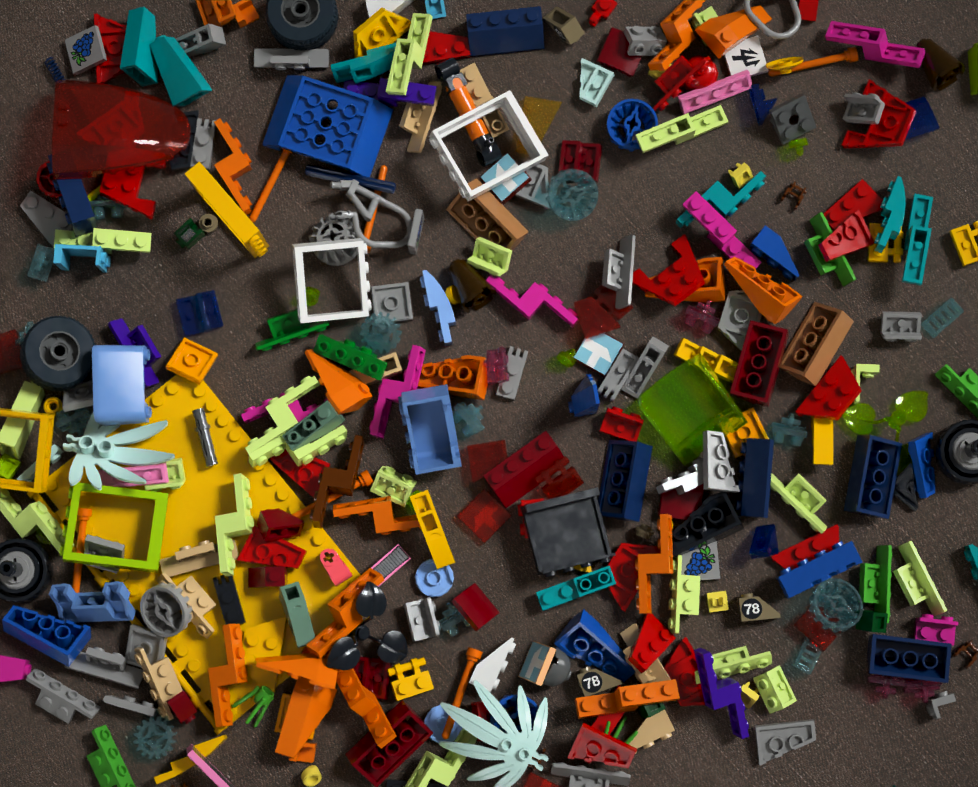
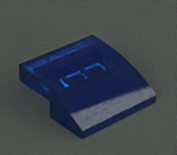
M925 96L905 102L916 110L905 141L939 130L938 122Z
M215 290L176 299L185 337L212 331L224 326Z

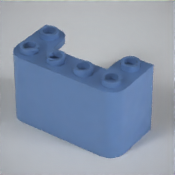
M447 384L401 392V396L398 397L399 409L402 415L403 426L407 425L408 432H405L407 444H411V449L408 450L410 467L415 468L416 475L462 467Z

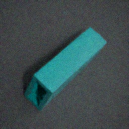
M138 7L129 10L120 69L144 87L158 83V67L149 45L156 41L155 16L148 9Z
M161 35L155 39L156 41L149 44L173 106L185 107L212 91L210 85L174 37Z

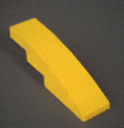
M681 338L674 356L733 383L738 366L737 362L722 354L719 355L704 346H698L685 338Z
M811 416L813 465H833V420Z
M227 735L208 740L194 747L206 758L227 739ZM188 756L171 762L172 771L154 777L156 785L184 773L196 766V764Z

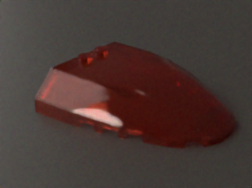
M58 80L55 84L52 132V169L54 179L97 177V174L101 173L114 175L117 171L128 169L129 171H134L136 167L144 165L147 167L155 166L172 160L174 155L181 150L184 151L189 144L191 129L186 115L176 106L158 97L137 90L97 82Z

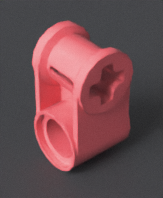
M325 549L321 552L320 561L335 586L340 585L353 576L335 550ZM327 552L334 554L332 557L333 562L325 561Z

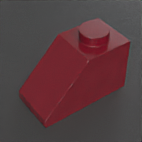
M278 508L260 511L256 524L264 541L300 536L304 521Z
M287 567L248 568V588H269L287 585Z
M184 690L167 702L180 724L184 722L189 724L196 719L195 714H197V710Z

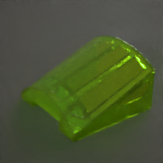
M701 353L674 368L639 396L638 407L684 466L699 457L703 451V431L723 432L725 436L748 423Z

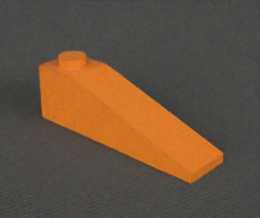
M761 5L751 7L752 12L765 25L772 20ZM744 9L708 19L695 29L718 59L759 30L748 18Z
M735 256L724 263L759 313L771 323L776 324L783 320L803 297L787 284L782 282L780 285L770 280L772 276L757 273L755 267Z
M722 257L697 260L705 284L683 301L704 303L725 301V276ZM648 291L645 292L646 297L657 298L654 294Z
M314 349L304 352L312 369L319 373L320 379L318 381L320 385L325 386L327 390L325 395L338 414L357 411L373 397L365 383L335 361L315 353Z
M464 355L457 359H445L438 363L423 364L417 388L422 389L447 384L449 395L484 400L488 386L486 358Z
M329 652L321 658L313 653L255 658V665L258 668L278 674H283L284 671L291 678L298 680L304 677L309 680L310 684L335 690L338 669L326 666Z
M304 677L296 681L275 753L295 758L307 742L309 736L331 710L337 693L336 688L334 690L310 684L309 680Z

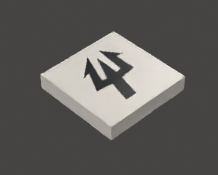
M758 36L745 39L724 55L730 76L744 70L750 72V77L769 71L766 68L767 63Z

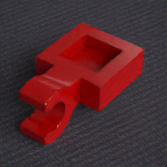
M597 0L592 6L591 10L594 13L589 19V24L595 27L602 17L607 20L618 3L614 0Z

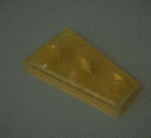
M525 96L523 113L542 142L562 102ZM518 138L516 152L528 154Z

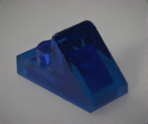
M759 84L751 85L749 93L758 126L763 125L769 115V110L774 107L778 98L763 101L765 100L763 89L759 88Z
M775 525L756 526L749 551L751 558H764L778 554L779 549Z

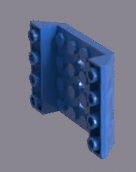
M287 75L262 145L281 151L282 148L350 170L351 174L370 177L393 109L374 98L303 75ZM331 101L338 103L337 108L334 110H330L327 107ZM323 119H330L332 121L331 125L323 127L321 125ZM318 136L325 137V142L322 145L315 143V139Z

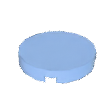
M428 559L421 563L417 569L415 580L419 590L426 596L440 597L451 589L454 576L449 565L437 569L434 560Z
M440 705L433 707L425 717V724L433 731L429 738L437 743L440 741L453 742L459 735L462 727L454 722L449 738L443 739L442 733L448 714Z

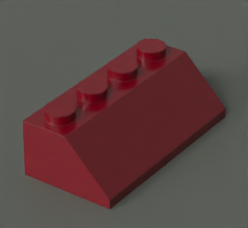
M750 320L730 390L731 395L750 403L769 407L789 336L788 329Z
M544 431L483 475V478L504 507L508 508L568 465V462L548 432Z
M403 700L386 715L397 736L381 749L377 746L369 731L345 754L351 765L375 787H378L433 734V731Z

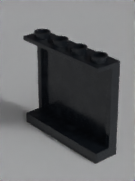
M598 487L520 507L538 575L544 574L545 577L556 575L557 570L561 569L563 573L573 571L576 565H581V568L592 566V561L599 560V564L611 561L610 557L616 555L611 553L597 500V496L600 495Z

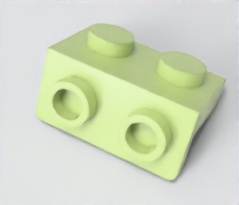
M478 237L475 241L473 255L467 259V263L473 265L476 269L489 272L492 276H501L508 271L512 250Z
M182 458L163 462L167 465L169 482L145 485V490L157 492L167 487H170V489L181 488L186 481Z

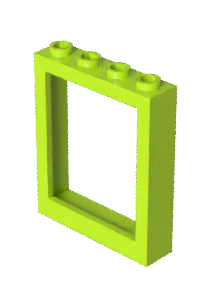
M80 482L69 488L68 498L71 499V505L67 506L65 515L69 519L68 525H64L63 537H66L65 545L61 544L60 556H63L64 562L158 573L169 498L168 493L102 485V490L99 491L91 484ZM81 491L155 500L147 561L72 552Z

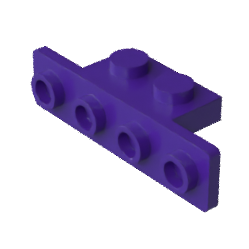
M122 318L110 321L108 326L119 345H141L149 349L150 360L144 365L145 388L157 385L159 380L151 365L161 358V355L144 326L139 325L130 332Z

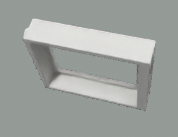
M510 90L433 130L429 136L432 147L437 149L440 154V161L448 167L450 178L458 184L460 195L466 198L468 202L545 161L548 157L547 151ZM501 108L531 159L471 190L443 143L442 138Z

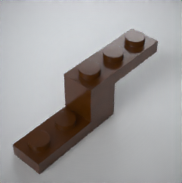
M355 435L354 442H350L349 453L351 455L350 459L346 460L345 470L324 467L323 473L319 474L318 484L320 487L319 491H315L314 495L315 508L310 511V520H312L314 528L322 529L330 493L353 496L365 445L363 436Z

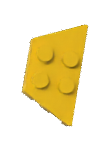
M380 8L353 31L355 58L366 56V50L393 44L397 38H400L409 30L411 21L385 8Z
M281 617L247 628L244 632L243 648L248 676L262 686H267L273 692L276 690L278 673L256 667L255 658L281 656L287 617Z

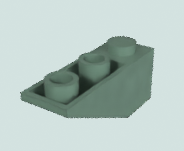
M327 400L282 435L290 449L295 451L330 433L343 423L345 418L342 414H338Z
M298 581L281 586L279 598L296 645L300 648L313 640L315 634L306 601Z

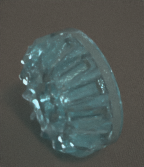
M569 168L559 171L556 176H552L550 185L546 187L548 191L546 201L549 203V209L558 217L569 221H577L587 217L594 210L598 201V187L588 173ZM571 180L576 182L578 185H567L566 181ZM563 183L564 187L561 189L560 194L556 195L559 185ZM566 202H569L572 206L566 207L561 205L560 203L564 204Z
M830 578L821 582L813 589V594L809 597V602L812 604L809 607V611L811 613L814 612V621H820L823 624V629L830 628L833 633L838 631L845 632L860 620L863 613L862 599L858 591L847 581ZM819 606L823 609V613L826 615V617H824L821 614ZM838 617L840 619L836 622L828 621L829 618Z

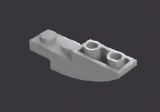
M703 458L692 461L693 465L687 468L688 471L678 474L679 478L673 480L672 477L661 480L662 484L656 487L658 494L676 489L679 496L703 484Z

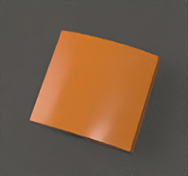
M196 0L204 25L213 24L222 27L236 17L231 0Z

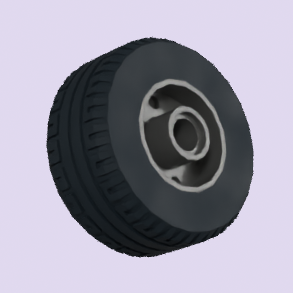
M267 0L265 15L270 31L274 38L288 49L303 51L320 48L321 45L323 46L324 43L331 39L336 31L338 9L335 0Z
M50 316L38 321L25 335L20 350L22 368L27 377L37 386H41V388L46 390L49 389L50 391H65L78 386L92 370V347L95 345L92 334L79 321H75V319L67 316ZM54 351H59L62 356H57Z

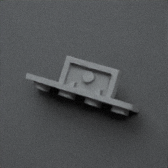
M256 48L254 49V67L275 68L276 70H286V68H294L295 70L329 68V50L307 49L300 51L294 49Z
M629 235L620 240L619 252L607 249L604 253L602 286L616 291L615 308L618 310L631 305L636 238L634 235Z
M88 647L86 653L80 652L69 667L65 665V668L135 689L139 688L143 679L142 672H144L142 669L126 665V659L123 655L116 652L111 654L99 647Z
M34 669L26 677V681L41 689L35 704L68 724L76 710L90 719L100 711L101 707L63 685L60 681L46 675L43 671Z
M563 762L552 763L551 775L570 777L569 787H609V783L628 786L631 777L630 774H626L623 771L611 772L603 768L591 769L583 765L570 766Z

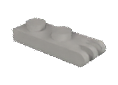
M202 118L197 119L191 168L200 161L206 170H210L216 133L214 121L216 120H212V125L209 127V119H205L204 126H202Z
M510 346L496 396L515 401L528 351L525 350L523 357H520L521 349L517 348L516 355H513L514 347Z
M623 348L600 385L598 394L602 393L603 388L606 389L603 397L607 398L611 392L613 395L610 401L613 402L639 357Z
M106 695L103 698V701L107 704L149 716H157L158 712L157 708L154 707V703L143 701L141 704L135 702L136 698L124 695V698Z

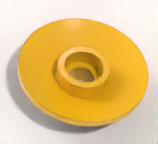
M803 57L782 58L767 63L766 68L779 70L781 74H788L792 72L791 68L798 66L804 60Z

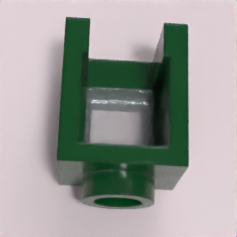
M191 218L174 232V235L177 237L175 240L182 249L186 247L188 250L206 236Z

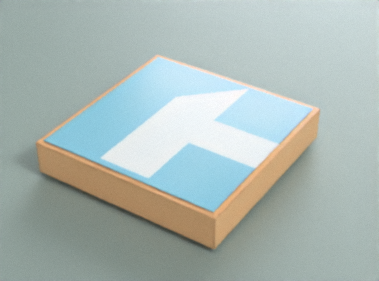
M533 641L518 677L541 686L556 649Z

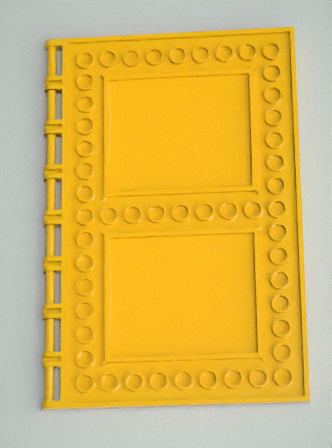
M176 374L145 399V402L152 409V417L149 418V423L120 425L114 432L106 436L107 438L140 426L164 420L168 421V426L144 441L117 446L174 454V459L182 458L186 477L185 483L178 489L167 487L157 491L168 493L169 495L160 559L175 556V552H178L179 548L189 545L193 548L202 541L209 540L210 543L217 544L215 516L237 512L234 474L241 473L250 481V490H248L249 497L252 500L250 513L254 519L255 526H257L256 523L260 511L279 508L289 514H293L306 507L269 461L261 466L257 465L252 468L249 463V454L245 449L251 438L204 380L198 385ZM199 408H204L207 423L210 424V435L218 462L217 465L206 467L199 435L195 431L196 424L192 411ZM75 456L48 478V488L45 493L59 509L54 513L39 493H27L35 502L41 501L47 507L48 512L59 522L62 529L64 528L63 522L69 519L65 517L66 508L71 505V499L68 498L69 488L73 487L69 483V472ZM111 462V463L116 464V465H118V466H120V467H128V466H131V465H123V464H118V463ZM95 465L97 470L101 469L98 465ZM83 468V476L79 482L91 484L87 478L85 468ZM145 485L121 488L145 490ZM81 491L79 508L92 509V516L87 520L85 538L88 534L125 545V559L147 561L155 500ZM310 514L300 518L304 521L301 535L283 538V540L307 551L299 569L287 567V585L299 581L316 637L335 621L327 604L361 575L323 527L322 529L314 528L312 520H310ZM77 519L75 531L78 533L79 520ZM250 534L231 538L236 542L239 555ZM74 538L73 543L75 546L72 548V552L76 553L77 541ZM325 549L335 550L353 575L338 586H335L327 570L320 561V554ZM327 552L325 561L333 562L332 557L334 554ZM236 559L233 577L246 623L240 625L243 644L245 629L286 617L279 598L280 587L248 588V568L274 566L237 561ZM160 562L158 573L121 568L118 573L105 570L101 572L98 568L86 565L95 576L94 580L101 588L104 587L105 583L111 582L113 579L123 582L130 592V603L140 613V602L143 594L158 584L157 580L162 574ZM219 564L170 577L178 586L188 577L192 576L216 603V606L203 616L215 631L206 639L198 633L196 626L189 622L186 629L175 636L168 637L166 644L177 659L174 663L171 660L170 662L181 687L191 698L190 700L196 709L199 708L214 727V732L217 735L229 726L216 727L214 715L205 703L208 700L212 703L208 668L228 665L223 625L226 624L213 582V578L217 577L219 584L222 583L220 575L223 574L220 573ZM134 616L133 621H130L132 624L144 627L136 616ZM287 620L281 656L311 653L306 646L297 647ZM184 670L188 672L201 689L199 693L195 692L181 674ZM283 671V674H278L276 687L290 677L287 675V672ZM248 675L247 683L228 686L233 723L256 705L254 702L255 696L253 695L235 708L232 705L253 691L256 686L259 688L262 686Z

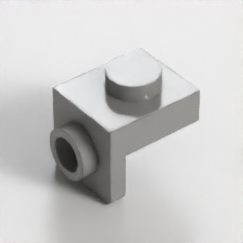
M947 691L936 693L935 698L928 699L926 708L929 716H932L933 719L941 718L938 706L955 702L954 693L948 694Z

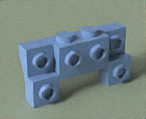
M107 582L104 584L102 592L76 593L70 584L62 583L52 585L49 596L54 601L58 616L62 621H133L136 610L128 600L130 592L123 582Z

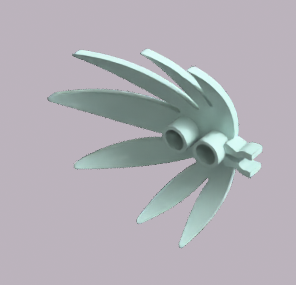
M92 413L84 435L82 437H74L67 434V442L71 443H63L64 451H74L77 453L69 472L70 486L76 485L81 480L83 468H85L91 485L99 491L102 490L101 477L95 465H98L103 471L121 481L133 484H146L147 481L142 477L111 462L131 466H146L174 459L175 455L172 453L131 447H117L138 443L158 434L168 426V421L164 420L140 426L106 438L107 435L114 432L120 425L101 426V424L95 421L94 413Z
M474 680V686L485 707L507 733H504L493 724L471 712L444 702L440 703L445 712L462 728L481 741L498 749L440 741V746L471 758L504 760L503 763L486 767L467 777L468 781L487 780L506 773L497 781L494 787H511L523 775L528 764L535 765L540 771L543 770V766L539 765L537 760L532 757L538 760L543 759L546 762L549 759L545 754H539L536 751L542 741L547 725L548 703L546 697H543L537 709L533 730H531L529 704L522 686L518 685L517 709L522 729L519 732L499 701L482 684Z

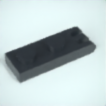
M220 575L221 584H219L218 578L214 577L213 582L225 624L241 625L246 623L234 577L228 576L229 581H226L225 575Z

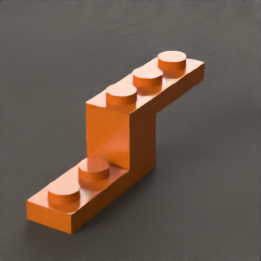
M683 0L660 23L668 44L648 63L650 71H664L668 69L669 65L679 58L680 54L690 46V43L696 37L687 19L691 18L692 14L702 7L706 0Z
M219 118L214 123L233 153L214 164L242 211L248 215L252 213L250 209L252 203L247 195L242 196L240 193L242 187L235 179L252 170L250 166L252 161L247 153L243 154L239 149L242 145L237 137L233 139L230 132H232V129L227 121L223 123L221 118Z
M391 496L333 505V515L340 519L348 518L352 514L363 516L372 511L376 533H381V535H387L396 530L406 532L415 527L421 529L416 515L394 518Z
M660 514V519L657 520V528L660 531L658 550H661V554H638V559L635 560V568L638 571L636 589L639 590L636 607L640 614H652L651 574H673L672 515Z
M369 568L327 604L335 621L306 645L308 651L319 658L323 657L331 650L338 639L347 636L363 622L361 615L355 608L356 598L367 581L379 586L384 581L382 574Z
M240 624L223 625L228 665L208 668L216 727L233 725V713L230 706L228 686L248 682Z
M353 668L350 670L338 669L336 682L349 707L363 717L377 746L382 749L397 736L375 694L361 684Z
M676 679L623 686L618 687L614 693L575 698L578 719L635 711L641 705L676 701L680 697Z

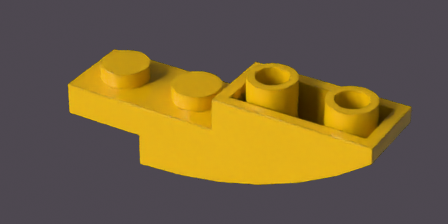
M425 490L409 496L436 568L439 569L455 563L429 491Z

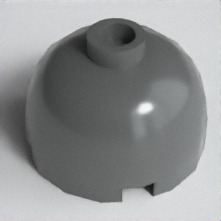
M555 646L553 648L556 649V652L542 684L548 687L562 684L570 678L572 673L569 657Z

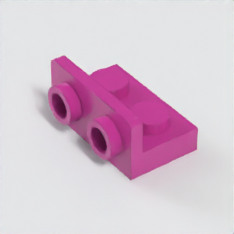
M922 614V617L916 618L914 639L952 644L951 646H954L955 630L958 622L953 621V617L941 616L940 620L933 619L934 615Z

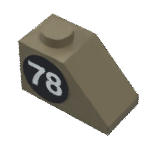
M557 6L543 17L552 30L570 45L577 42L585 34L575 16Z
M753 593L741 594V598L737 599L739 622L781 618L779 612L759 596L753 597Z
M590 666L580 669V674L576 675L584 697L622 684L621 680L596 668L591 669Z

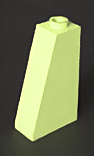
M24 381L11 409L38 412L45 395L43 388L37 386L33 381L31 383ZM7 417L0 431L1 455L5 453L20 461L35 420Z

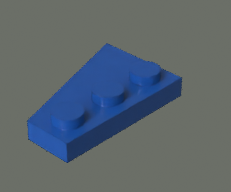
M933 432L925 433L908 442V452L911 455L913 472L916 478V490L920 498H927L935 493L934 468L931 467V457H934V450L930 449V439H933Z

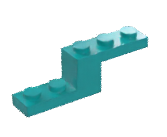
M760 171L735 196L719 181H716L702 197L723 218L727 215L731 217L738 210L737 206L741 202L745 204L751 198L750 193L753 190L758 191L763 187L766 175ZM686 210L676 220V224L680 228L684 225L688 227L695 218Z
M913 195L904 250H907L902 282L922 285L932 228H928L933 197Z

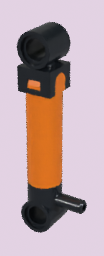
M452 57L435 64V73L438 79L443 82L441 85L446 96H450L459 116L475 109L476 106L466 88L468 83L463 73H460L457 61ZM482 118L465 126L476 149L477 159L483 167L502 158L501 151L494 142V138L490 136Z

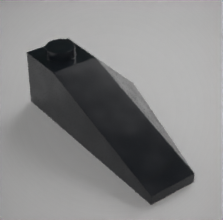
M721 491L708 497L695 512L693 511L672 532L673 558L726 538L744 529L726 492Z

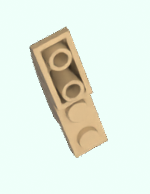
M475 62L460 70V73H463L468 83L466 88L476 108L494 99ZM499 109L482 117L488 132L493 138L510 130Z

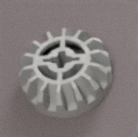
M333 213L328 214V217L325 219L322 217L318 219L319 223L317 226L313 225V233L309 235L311 242L357 238L353 230L352 219H337ZM333 224L342 226L344 230L339 231L333 228ZM329 225V229L323 235H320L321 231ZM357 247L313 252L323 263L339 266L350 262L357 255Z
M162 582L153 586L143 594L140 602V611L145 624L151 631L162 637L177 635L186 629L188 623L192 620V615L189 614L192 612V606L186 604L189 601V597H183L181 595L183 590L180 587L175 589V585L172 583L165 584Z

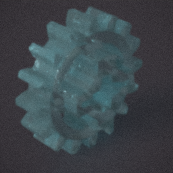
M379 312L378 316L372 313L371 319L366 317L365 323L361 325V328L364 329L360 331V335L364 336L361 342H367L366 347L369 348L371 346L373 353L376 349L379 350L380 354L383 353L384 349L389 353L391 348L395 349L396 343H399L401 340L398 336H401L402 331L397 330L400 324L394 323L395 317L389 319V313L386 316H383L382 312ZM372 324L373 331L369 333V327ZM393 333V338L389 341V335Z
M149 717V722L142 720L143 726L137 725V729L140 731L133 734L138 737V740L133 741V743L139 744V747L136 749L137 751L143 750L141 756L144 757L149 754V759H153L154 755L157 759H161V754L167 756V750L172 751L174 749L171 743L177 742L173 739L177 732H171L174 725L168 726L169 720L166 719L161 722V717H157L156 721L154 717ZM157 725L163 727L166 732L163 733L159 730ZM148 728L149 732L143 737L144 731ZM154 733L155 735L163 736L162 738L157 739L156 742L155 740H147L148 738L154 736ZM168 739L165 747L161 749L164 740ZM144 744L150 745L153 751L149 750Z

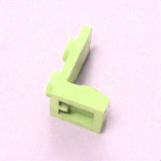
M856 364L851 369V372L860 386V374L863 378H873L874 375L879 373L880 365ZM860 394L853 401V404L860 402Z

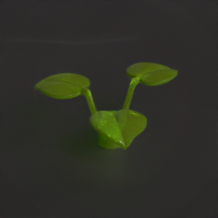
M910 391L902 394L895 402L896 411L890 417L886 416L877 421H874L876 417L875 410L866 403L852 405L842 416L849 429L860 435L871 433L873 424L887 421L892 429H896L895 441L898 442L901 427L906 420L919 422L926 416L928 392ZM902 444L897 471L898 475L909 463L912 464L911 455L908 452L909 445Z

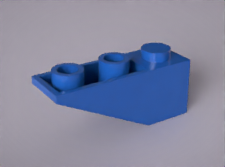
M765 225L750 245L752 253L758 257L762 256L767 260L768 265L775 269L777 267L782 271L784 277L795 281L799 273L781 236Z

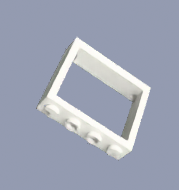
M361 238L292 244L297 313L300 323L369 316V311L372 309L371 300L367 296V292H370L369 280L366 281V273H369L368 262H365L364 255L367 254V244ZM357 247L361 310L308 315L303 252Z

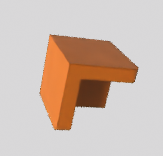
M241 0L233 5L236 13L235 19L240 28L260 18L251 0Z
M306 742L294 759L289 757V761L313 763L317 743Z

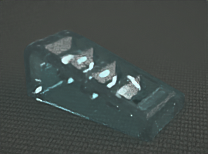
M950 298L929 316L921 326L934 339L958 318L964 310L953 298ZM947 306H949L956 314L954 315V314L948 309ZM942 310L950 317L949 320L941 313ZM935 316H938L944 325H941ZM930 321L938 328L937 331L929 324Z
M809 631L791 666L807 675H811L827 640ZM810 638L819 642V646L809 642ZM807 645L815 649L816 652L813 653L806 649ZM805 652L812 656V660L804 657L803 653ZM802 659L803 661L809 663V666L807 667L799 663L800 660Z

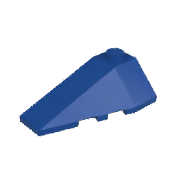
M591 373L584 377L572 394L571 401L568 402L569 412L573 413L574 417L597 414L600 401L597 385L593 377H591Z
M584 609L569 621L554 641V644L573 659L577 657L585 661L586 665H594L602 669V672L623 682L636 673L633 667L626 662L625 654L600 623Z

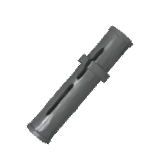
M204 408L193 410L192 413L196 424L195 431L199 435L206 467L217 465L218 462L209 430L211 427L207 423Z

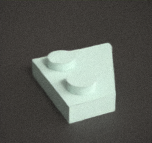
M582 58L580 100L597 107L615 76L614 72Z

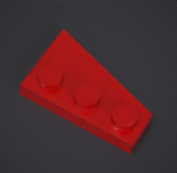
M430 31L422 65L442 62L452 57L455 60L470 57L468 37Z
M862 179L824 213V216L831 230L834 231L858 209L863 218L883 210V208H880L883 200Z
M858 209L818 246L825 261L829 262L872 246L875 243Z
M254 525L252 529L253 534L249 535L237 561L299 569L307 553L306 550L283 539L264 541L258 527Z
M583 723L567 758L585 759L586 762L597 761L603 762L605 765L629 768L637 748Z

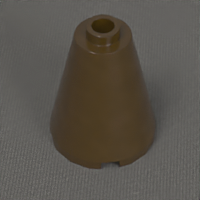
M924 38L917 43V47L925 48V55L921 65L934 91H936V88L940 91L944 90L958 80L956 76L959 73L961 75L964 73L965 66L933 40Z
M456 259L450 263L449 273L463 311L470 313L469 309L474 308L477 311L486 306L493 299L491 295L493 293L496 295L494 287L464 259Z

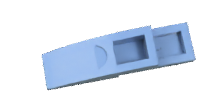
M423 270V276L420 277L422 288L426 287L427 295H423L425 306H429L430 311L438 310V312L434 313L436 323L441 324L442 330H438L440 342L444 341L445 346L452 345L449 326L456 325L451 304L436 279L427 270Z

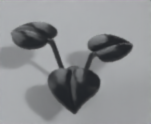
M367 581L355 602L356 611L361 616L368 618L363 620L361 624L349 633L351 637H341L334 643L327 657V667L340 670L354 668L360 659V651L356 648L358 646L357 640L364 641L367 638L380 643L376 652L378 657L384 662L397 663L407 657V642L402 633L391 630L386 632L383 639L380 640L369 635V628L364 625L373 619V615L381 616L387 606V600L383 591L374 583Z

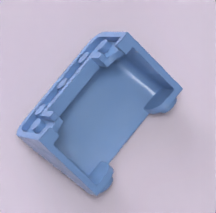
M94 345L92 347L93 413L97 423L103 426L149 423V418L152 417V409L145 402L144 365L150 360V351L146 346Z

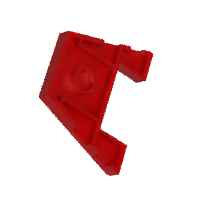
M868 80L863 95H868L869 93L876 94L885 103L879 124H870L866 135L847 130L842 147L847 149L903 146L916 110L898 97L888 93L883 87L881 88L876 85L874 81Z
M161 150L108 158L99 191L100 194L120 205L123 204L131 208L132 211L139 212L147 218L153 219L156 202L140 199L138 194L145 166L165 169L168 151Z
M685 234L671 244L672 248L681 258L652 280L638 268L633 272L632 285L634 284L640 287L641 290L654 294L655 297L673 306H677L702 287L705 281Z

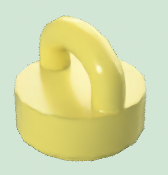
M311 765L303 770L301 779L305 786L311 787L317 785L321 781L322 776L318 767Z

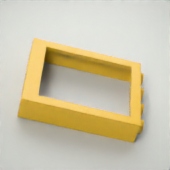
M200 161L185 173L199 195L254 258L263 256L268 251L269 245L260 230Z
M0 408V416L40 421L34 482L0 478V488L35 493L47 492L55 415Z

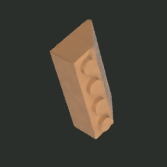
M477 178L468 183L471 190L483 185ZM490 191L469 202L458 193L446 209L475 240L478 237H482L510 250H513L529 232Z
M814 302L785 351L780 369L804 383L816 386L854 321L843 310Z

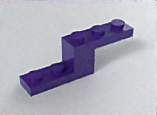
M380 78L379 84L369 82L355 83L354 80L344 81L343 89L374 98L386 106L398 107L399 101L434 106L437 86L409 82L406 96L391 95L386 92L388 79Z
M703 648L695 649L694 653L705 705L713 710L727 706L733 734L741 739L749 737V724L745 719V705L741 699L742 688L739 682L730 677L717 681V675L712 665L714 663L712 654Z

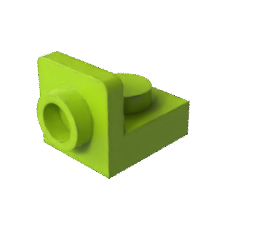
M4 453L0 458V478L12 479L20 468L21 462Z

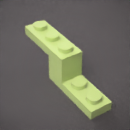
M413 13L408 38H397L386 87L388 94L406 96L411 69H422L433 18L431 14Z
M719 105L693 117H690L689 113L638 133L635 137L642 153H645L672 141L676 145L728 124V119L722 106Z
M93 228V233L90 232L75 237L74 231L55 229L54 248L55 244L101 246L108 254H112V250L150 253L152 233Z
M307 376L300 381L301 384L299 386L288 388L284 392L285 395L279 399L275 397L268 402V406L265 408L278 427H271L264 432L265 435L258 439L256 437L247 443L248 446L245 447L248 454L283 435L299 423L288 405L320 385L315 376Z
M342 425L313 443H308L295 451L290 449L281 435L250 453L249 463L252 468L257 465L261 466L269 458L279 456L286 449L298 467L302 464L306 465L317 455H324L334 445L339 446L345 442L347 429Z
M241 473L233 475L237 512L215 516L220 573L226 577L233 576V569L236 567L235 560L232 557L234 544L231 538L253 534L254 519L250 513L252 500L248 492L250 490V481Z
M0 488V511L21 538L32 535L40 528L60 554L61 544L65 545L66 537H63V529L60 527L59 522L48 512L47 507L41 501L29 504L22 511L21 506L14 501L9 491Z
M462 728L454 742L475 744L477 738ZM449 750L443 759L426 751L405 787H427L430 779L449 786L460 766L464 763L466 756Z

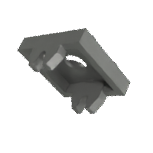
M803 93L769 110L771 116L769 120L773 124L772 128L778 134L779 140L783 145L816 128ZM794 114L798 115V122L795 125H791L789 118Z

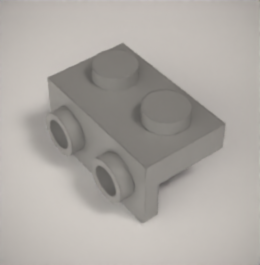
M634 26L625 27L624 34L629 42L627 50L629 56H656L665 47L667 42L660 27Z
M857 92L844 95V98L848 101L843 116L845 122L879 124L885 103L878 95L873 93L862 95Z
M882 312L881 336L890 342H895L897 339H905L907 342L921 340L922 314L920 312Z
M87 534L84 554L124 558L125 545ZM88 565L112 573H118L120 569L113 567Z
M431 597L404 604L412 642L440 635L441 627L439 621L436 620L434 613L436 612V606Z

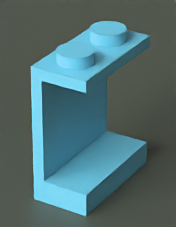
M55 244L53 263L61 270L69 271L70 256L96 257L95 265L103 273H107V267H110L111 258L101 246Z

